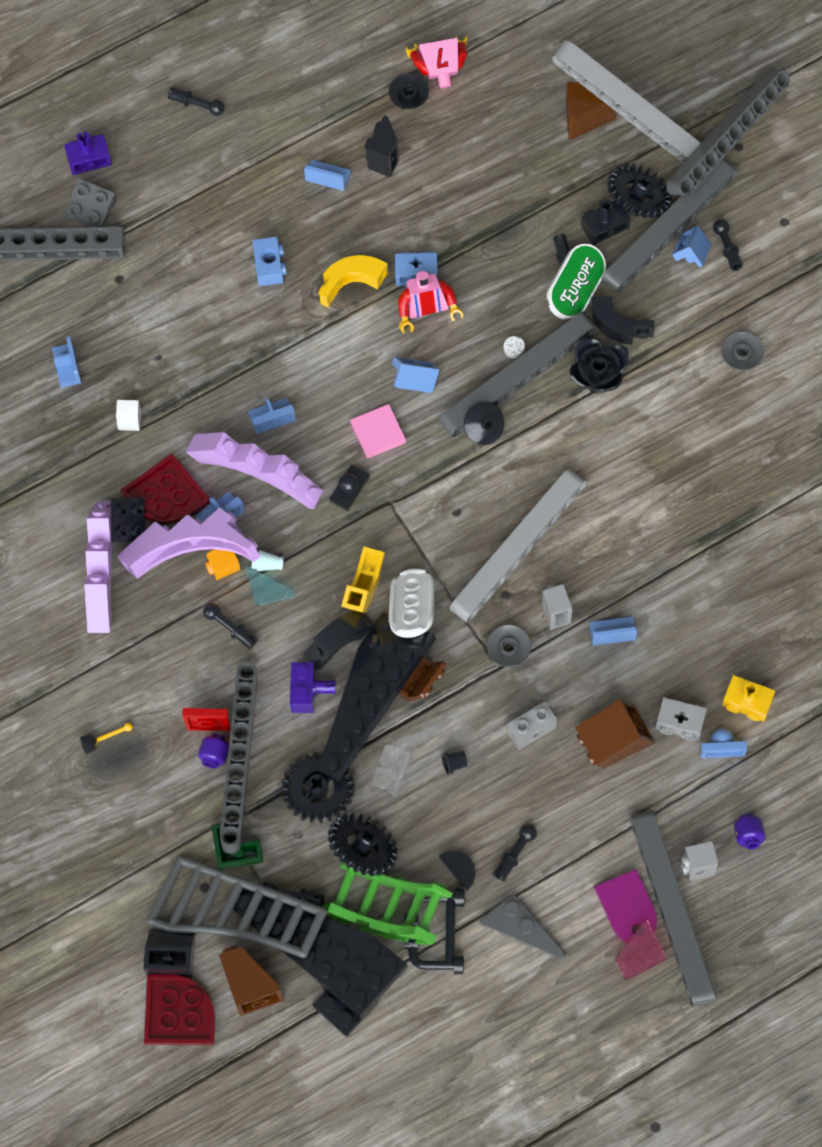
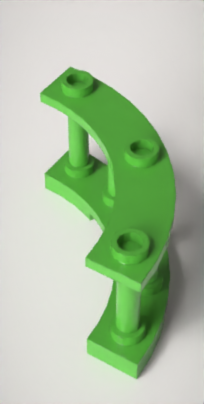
M346 863L339 864L338 867L347 872L335 901L323 904L322 906L327 910L326 916L344 924H348V921L361 925L360 930L405 943H408L409 939H415L416 944H434L436 935L430 933L429 926L440 898H450L453 895L452 892L446 890L447 887L438 882L432 884L412 883L402 877H396L395 879L385 875L378 876L375 874V876H370L368 873L365 876L360 871L354 872L352 867L348 869ZM355 875L371 881L360 910L356 911V913L345 909V905H343ZM380 884L392 888L394 891L383 919L380 918L378 921L369 918L367 914ZM402 893L415 894L405 923L401 925L393 924L391 921ZM424 897H430L421 923L413 926Z

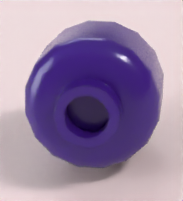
M219 734L205 737L198 752V757L202 761L201 764L213 769L224 765L228 757L229 744L225 741V737Z
M745 814L740 816L734 824L737 843L747 849H756L764 842L766 835L763 822L759 817L753 814Z

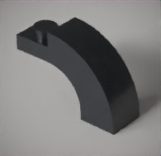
M591 297L590 308L593 321L598 329L608 338L619 343L632 345L633 337L647 339L654 336V320H630L623 318L615 311L612 297Z
M355 610L348 612L321 630L313 638L314 642L303 655L309 662H314L315 670H320L341 648L353 641L361 640L375 624L365 613Z

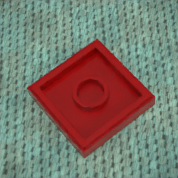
M183 708L182 716L188 731H231V719L228 709Z

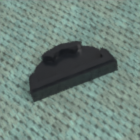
M447 851L439 855V859L468 892L473 886L476 876L472 860L464 853L458 851Z

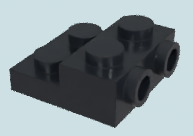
M328 990L312 1006L347 1038L378 1005V1001L362 1019Z

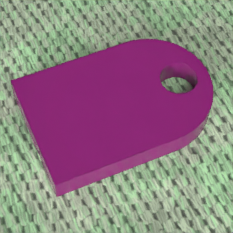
M637 870L594 886V890L611 928L619 939L627 943L638 944L648 940L653 935L657 925V915ZM636 925H641L644 927L645 933L642 936H636L633 934L632 928Z

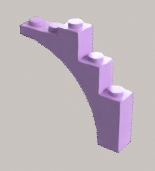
M224 432L195 434L186 450V453L200 464L224 466L254 476L284 491L309 509L315 508L323 493V490L298 470L299 466L287 456L268 455L254 443L238 444Z
M102 500L95 504L94 509L90 510L87 516V578L84 587L88 633H110L112 627L111 566L113 542H111V501Z
M220 507L203 523L198 518L194 520L187 514L171 530L166 525L162 527L155 521L117 555L124 568L137 579L167 559L196 550L216 549L230 551L242 555L253 562L260 558L256 549L258 547L256 542L250 537L248 539L245 538L236 524L237 518L230 511L226 513Z

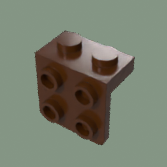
M424 657L399 695L407 701L426 698L433 690L431 686L434 681L439 680L445 673L444 667L446 663L443 660L431 663Z

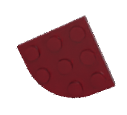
M173 454L167 456L120 490L124 498H145V519L163 524L180 522L187 514L191 517L210 504V498Z
M147 974L144 1044L215 1045V1012L207 993L196 982L183 976Z

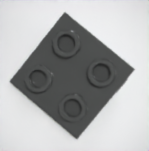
M78 178L64 217L85 226L102 227L109 207H114L116 199H113L115 193Z

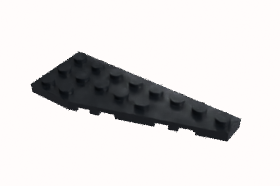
M384 612L380 615L375 626L369 631L358 647L318 768L322 774L336 781L340 780L435 642L436 637L434 634L426 631L416 637L406 638L398 636L391 630L389 615Z
M243 888L232 911L243 918L255 892ZM264 895L250 923V926L259 933L275 901ZM283 903L268 935L269 937L281 939L295 907ZM307 911L303 912L289 942L290 944L298 947L302 946L316 916L315 914ZM324 918L306 958L280 950L361 1019L408 968L406 962L374 936Z

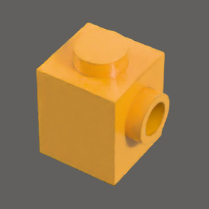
M212 549L206 554L208 562L205 563V566L210 575L214 574L216 580L240 570L239 561L233 552Z

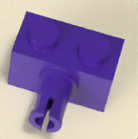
M83 131L84 137H82L80 132L77 134V140L64 144L72 175L112 165L104 134L90 137L89 133Z
M291 662V712L314 713V696L316 694H336V680H316L314 662Z

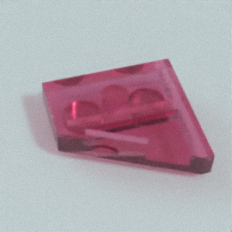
M647 919L640 923L641 926L629 938L624 949L615 958L618 968L626 981L667 960Z

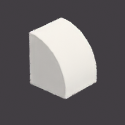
M117 400L118 430L140 431L141 408L139 401Z

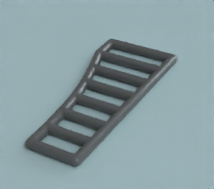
M178 856L147 918V923L172 933L217 934L241 938L306 958L324 921L327 910L321 906L190 858ZM185 866L193 869L194 872L170 922L159 919L161 910L182 867ZM202 874L214 877L193 923L179 924ZM226 881L234 884L216 925H202L222 882ZM245 888L255 892L239 927H225L242 889ZM263 895L275 899L260 933L247 931ZM286 903L295 907L280 940L269 937L268 935L282 905ZM305 910L316 914L302 946L298 947L289 942Z

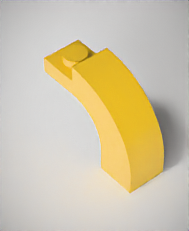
M365 255L349 256L338 260L323 274L324 284L319 290L321 304L329 307L338 291L344 285L351 282L366 283L378 289L388 275V264L377 258Z
M363 547L355 578L351 586L347 585L341 607L362 613L368 610L379 583L385 552Z

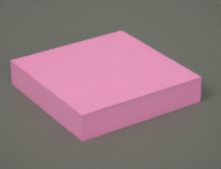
M389 404L350 420L351 427L367 459L406 443V439Z

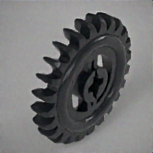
M626 163L624 166L619 165L617 168H614L608 177V191L611 193L612 199H616L615 203L622 205L621 208L623 210L627 209L628 213H635L637 217L641 215L643 218H655V216L660 217L669 209L672 196L666 190L667 184L661 186L663 178L658 181L655 180L657 172L653 176H649L650 168L643 173V165L638 170H635V163L631 167ZM633 183L632 187H627L626 185ZM646 198L651 199L649 202H644Z
M314 752L313 759H310L305 754V762L297 758V767L290 764L292 773L285 771V776L289 780H282V784L287 788H282L281 792L287 795L283 797V801L291 802L287 805V809H295L293 812L294 816L302 814V821L310 817V823H314L315 819L318 818L319 823L322 824L325 817L331 822V815L339 817V810L347 811L344 804L352 803L348 797L353 796L355 793L349 789L353 788L355 783L348 782L353 778L352 773L346 774L349 767L339 781L326 775H320L322 773L318 768L322 757L318 758L317 753ZM312 775L307 782L309 792L304 797L302 793V785L305 779ZM332 780L335 788L331 798L326 802L312 803L314 799L320 800L327 796L328 784ZM314 785H316V786L322 785V788L316 787V788L314 789Z
M352 813L350 816L344 814L342 817H337L328 830V842L331 843L329 846L331 850H334V856L340 857L339 861L341 863H346L348 869L352 867L354 872L360 871L365 876L367 873L370 876H375V874L379 876L393 868L398 858L396 854L398 848L394 847L396 841L388 842L392 836L391 833L386 836L383 835L386 827L378 830L379 821L374 825H370L371 817H368L363 822V814H360L357 819L355 813ZM357 835L353 842L348 844V837ZM374 848L376 855L374 857L366 858L370 851Z

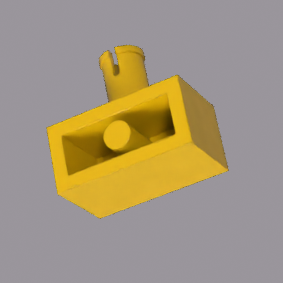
M733 675L722 706L732 713L740 712L747 715L751 720H762L765 722L775 690Z

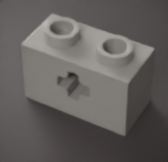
M563 584L559 586L550 585L542 591V610L550 630L571 624L572 606Z
M663 697L656 729L665 735L677 734L685 740H699L707 708ZM679 718L684 719L682 723H678Z
M543 702L507 724V734L517 749L521 750L556 729L557 719L546 702Z
M712 841L685 847L684 855L681 856L682 862H680L682 874L687 875L688 881L715 876L718 859Z

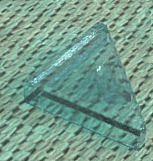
M250 567L246 568L256 607L295 597L293 590Z

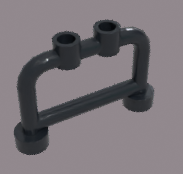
M455 889L452 897L440 898L438 902H446L445 961L421 960L418 957V944L415 943L416 940L409 939L408 943L404 942V950H409V959L418 969L454 970V975H464V956L454 955L455 907H465V889ZM424 897L422 903H429L430 897ZM404 913V923L408 913ZM419 914L417 915V918L413 926H417L419 924Z

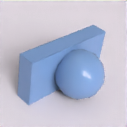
M721 728L712 734V743H701L700 758L741 757L746 755L747 741L733 742L732 733L728 729Z

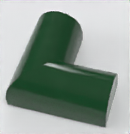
M221 824L212 825L218 869L223 870L263 863L260 839L242 842L238 852L226 853L221 846ZM229 837L225 841L232 843L236 838Z

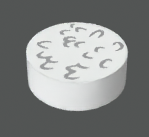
M512 336L505 340L504 353L506 356L515 359L523 355L525 344L521 338Z

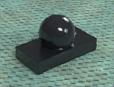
M351 465L347 472L340 477L338 486L330 496L329 502L349 511L369 480L370 474Z

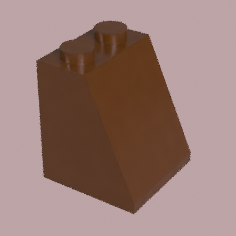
M567 82L566 114L568 139H574L616 119V111L579 82Z
M621 699L575 727L579 733L577 734L579 742L586 746L589 752L587 754L589 761L593 765L602 768L655 743L635 705Z
M231 946L219 954L240 1017L284 1001L280 986L242 947L236 948V946Z

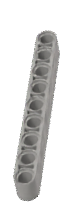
M563 41L552 57V61L682 163L701 144L572 42Z
M567 469L456 597L449 610L466 623H469L580 494L586 485V480L572 470Z

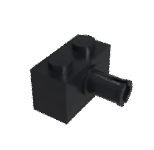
M604 199V204L600 201L598 209L589 210L582 216L581 227L592 245H596L630 228V217L626 210L621 208L622 205L615 203L616 200L612 202Z

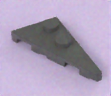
M514 894L479 921L481 926L498 931L503 936L514 938L515 941L531 948L535 947L542 950L547 955L560 959L565 957V953Z

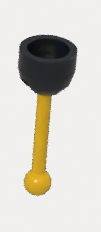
M125 723L124 727L97 738L89 734L79 739L84 752L88 754L97 748L99 741L123 731H131L133 726L131 723Z

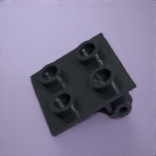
M145 498L111 499V542H133L145 531Z

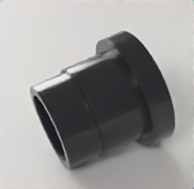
M464 751L442 753V763L445 772L449 775L453 774L455 770L467 767V758Z

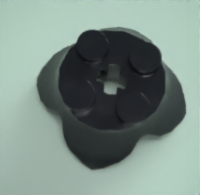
M582 337L575 351L576 362L570 367V378L579 386L588 388L592 393L608 392L617 389L622 384V373L629 361L628 348L618 344L603 347L600 341L594 338Z

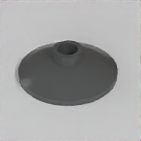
M736 332L724 340L721 354L728 366L736 370L746 371L760 364L764 356V347L760 339L754 334ZM742 352L745 353L746 356H740L738 354Z
M500 626L488 637V655L500 666H518L530 654V638L523 629L517 626ZM511 646L513 650L507 652L505 647Z

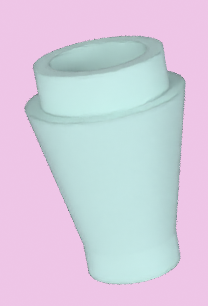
M259 550L260 558L255 562L252 561L251 568L256 569V571L282 570L284 557Z

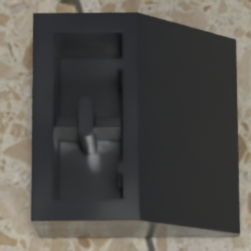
M384 115L381 122L378 121L376 123L372 138L369 137L366 141V160L368 169L391 177L399 162L398 140L388 116Z
M150 929L144 954L143 969L146 975L171 974L193 977L196 933H172L164 930Z

